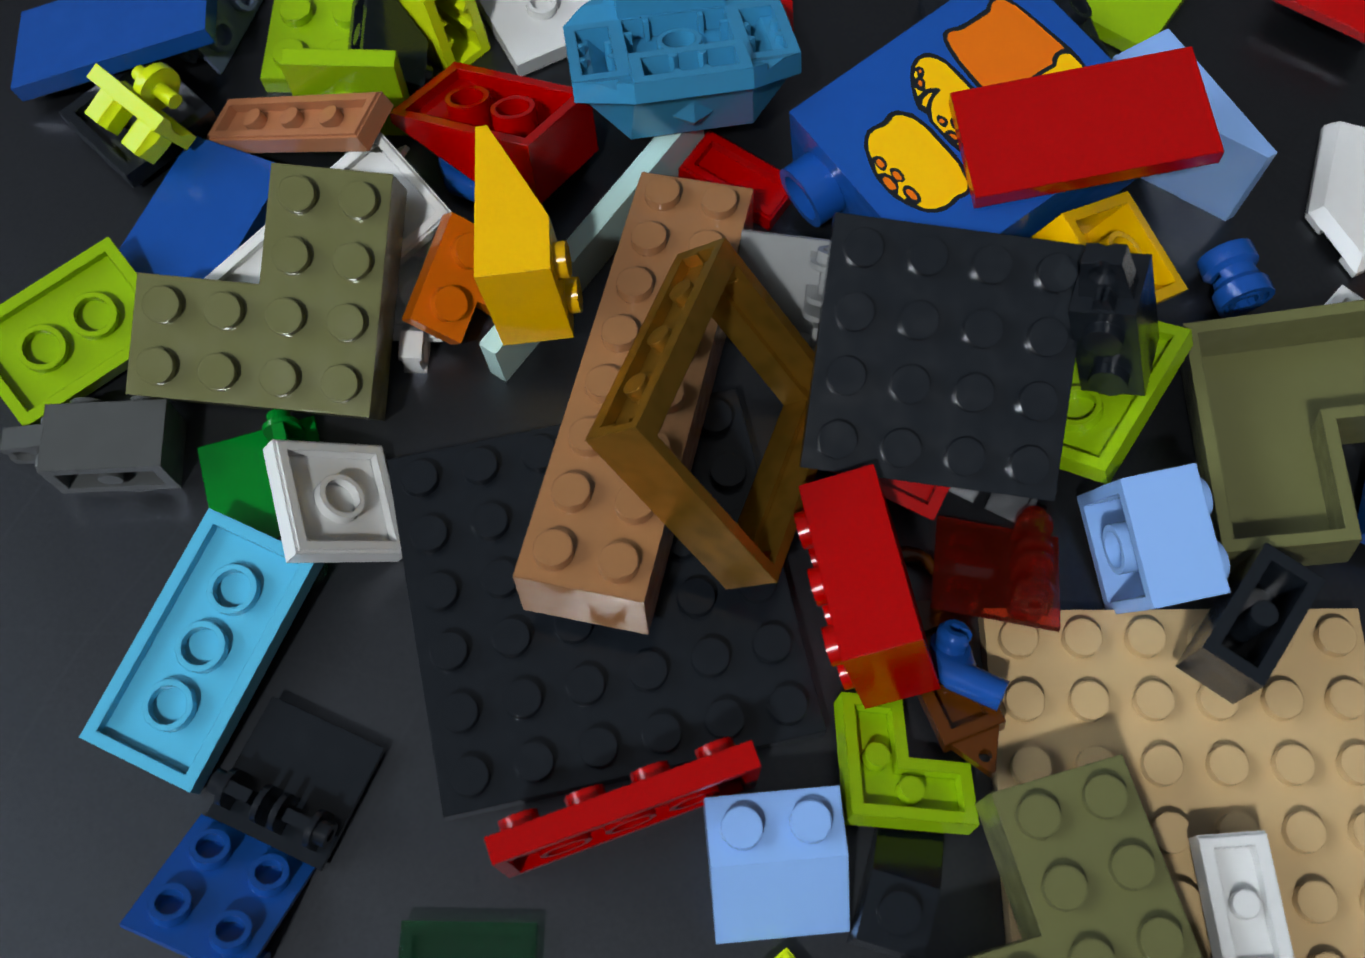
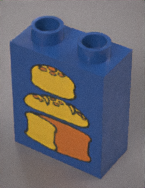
M1053 0L948 1L789 111L793 162L780 170V179L789 199L803 218L814 227H820L833 218L835 212L1027 238L1033 236L1061 213L1114 196L1137 178L973 208L949 108L950 93L1113 61Z

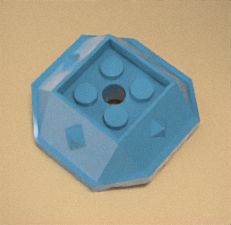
M590 0L582 5L563 26L574 102L591 105L630 139L754 123L786 79L802 73L801 50L781 0Z

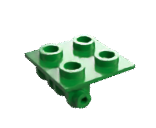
M273 409L266 414L267 421L263 423L262 430L197 447L208 508L281 540L263 448L272 439L321 441L314 416L298 420L296 417L291 416L290 411Z

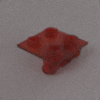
M1029 506L1016 518L1013 529L937 516L930 608L1059 632L1061 628L1058 537L1051 536L1053 532V519L1039 506Z

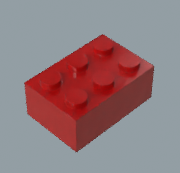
M874 464L799 485L804 510L795 512L794 520L803 549H808L813 565L812 568L807 569L811 590L817 606H822L828 625L821 627L826 652L832 667L837 666L844 690L855 688L865 709L941 689L895 525Z

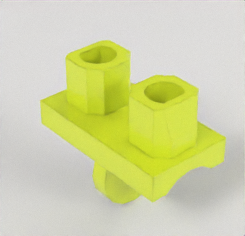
M162 62L152 63L147 67L138 65L131 73L132 78L135 80L132 86L125 80L119 81L97 63L94 65L86 77L95 83L100 90L84 113L117 136L133 115L137 117V120L124 136L121 143L135 155L153 165L165 153L172 142L185 150L189 149L197 137L162 110L167 106L170 109H176L182 102V97L178 94L181 83L180 77L173 68Z

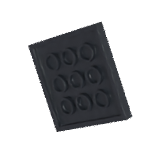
M835 212L829 243L799 467L843 473L874 464L878 478L1055 501L1078 343L1073 341L1068 309L1086 245Z

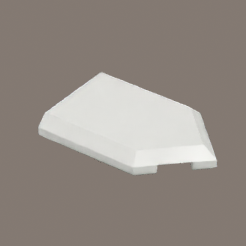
M1338 121L1325 124L1320 131L1304 218L1317 234L1324 233L1342 256L1338 261L1351 278L1365 272V127Z

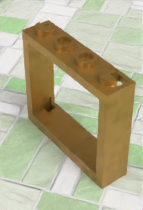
M726 237L676 255L585 441L727 590L777 583L797 529L794 513L804 509L798 486L813 482L818 469L799 467L814 351ZM711 317L783 404L737 523L658 437L659 431Z

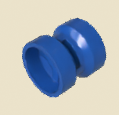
M1239 238L1220 244L1207 251L1196 263L1203 282L1213 285L1212 302L1220 317H1235L1248 313L1264 305L1275 295V288L1269 275L1260 272L1258 267H1256L1259 261V254L1253 241L1248 238Z

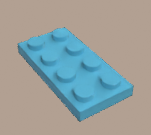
M208 508L79 738L189 793L200 794L324 563H286L282 541Z

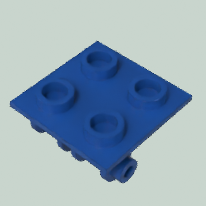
M201 814L119 924L121 928L187 958H270L271 952L265 950L266 945L316 868L235 828Z

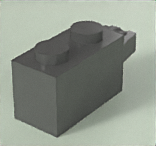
M132 396L129 401L104 402L91 397H77L72 399L70 403L45 404L44 416L41 418L40 424L3 428L0 451L4 455L7 454L10 460L16 464H35L36 472L62 494L182 488L187 422L167 399Z

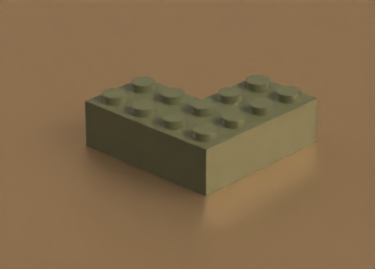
M271 163L259 284L137 272L125 394L167 399L170 401L263 410L279 409L294 413L385 421L407 189L393 174Z
M1365 299L1183 323L1184 328L1192 330L1193 346L1181 364L1180 370L1197 468L1200 478L1206 481L1211 490L1213 510L1210 517L1216 539L1224 546L1228 554L1230 573L1264 543L1270 544L1303 566L1348 562L1360 544L1362 536L1342 445L1365 442Z
M1122 754L992 792L975 803L1022 939L961 958H1203Z

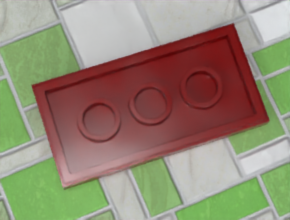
M1192 46L950 93L949 108L973 208L1219 163L1224 154V148Z

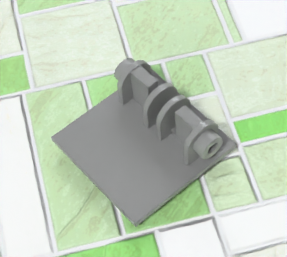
M742 229L739 256L815 352L830 239Z

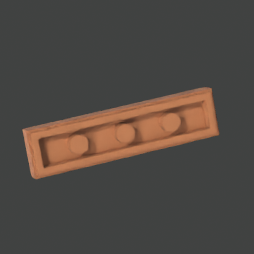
M383 92L228 99L206 139L245 153L370 151L394 105Z

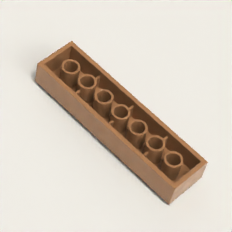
M641 172L514 570L513 580L523 610L649 635L674 534L594 451L585 439L676 255L724 237L739 254L742 229L753 230L754 189ZM712 317L658 434V437L690 472L726 339V334Z

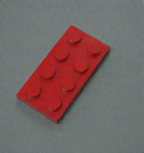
M733 737L721 738L696 749L694 753L697 760L673 769H671L668 760L646 765L629 775L632 781L631 784L607 793L603 784L580 789L564 798L566 808L540 817L537 808L509 815L498 821L500 832L484 837L491 864L510 879L702 808L704 797L736 795L756 787L762 767L753 742L749 740L735 745Z

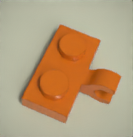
M454 212L444 214L441 218L401 320L440 340L455 345L462 343L475 307L489 316L490 314L474 279V223Z

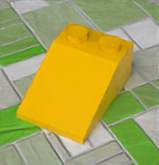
M487 125L476 126L474 279L503 346L574 338V314L583 312V297L579 277H572V263L568 242L566 240L557 241L549 215Z

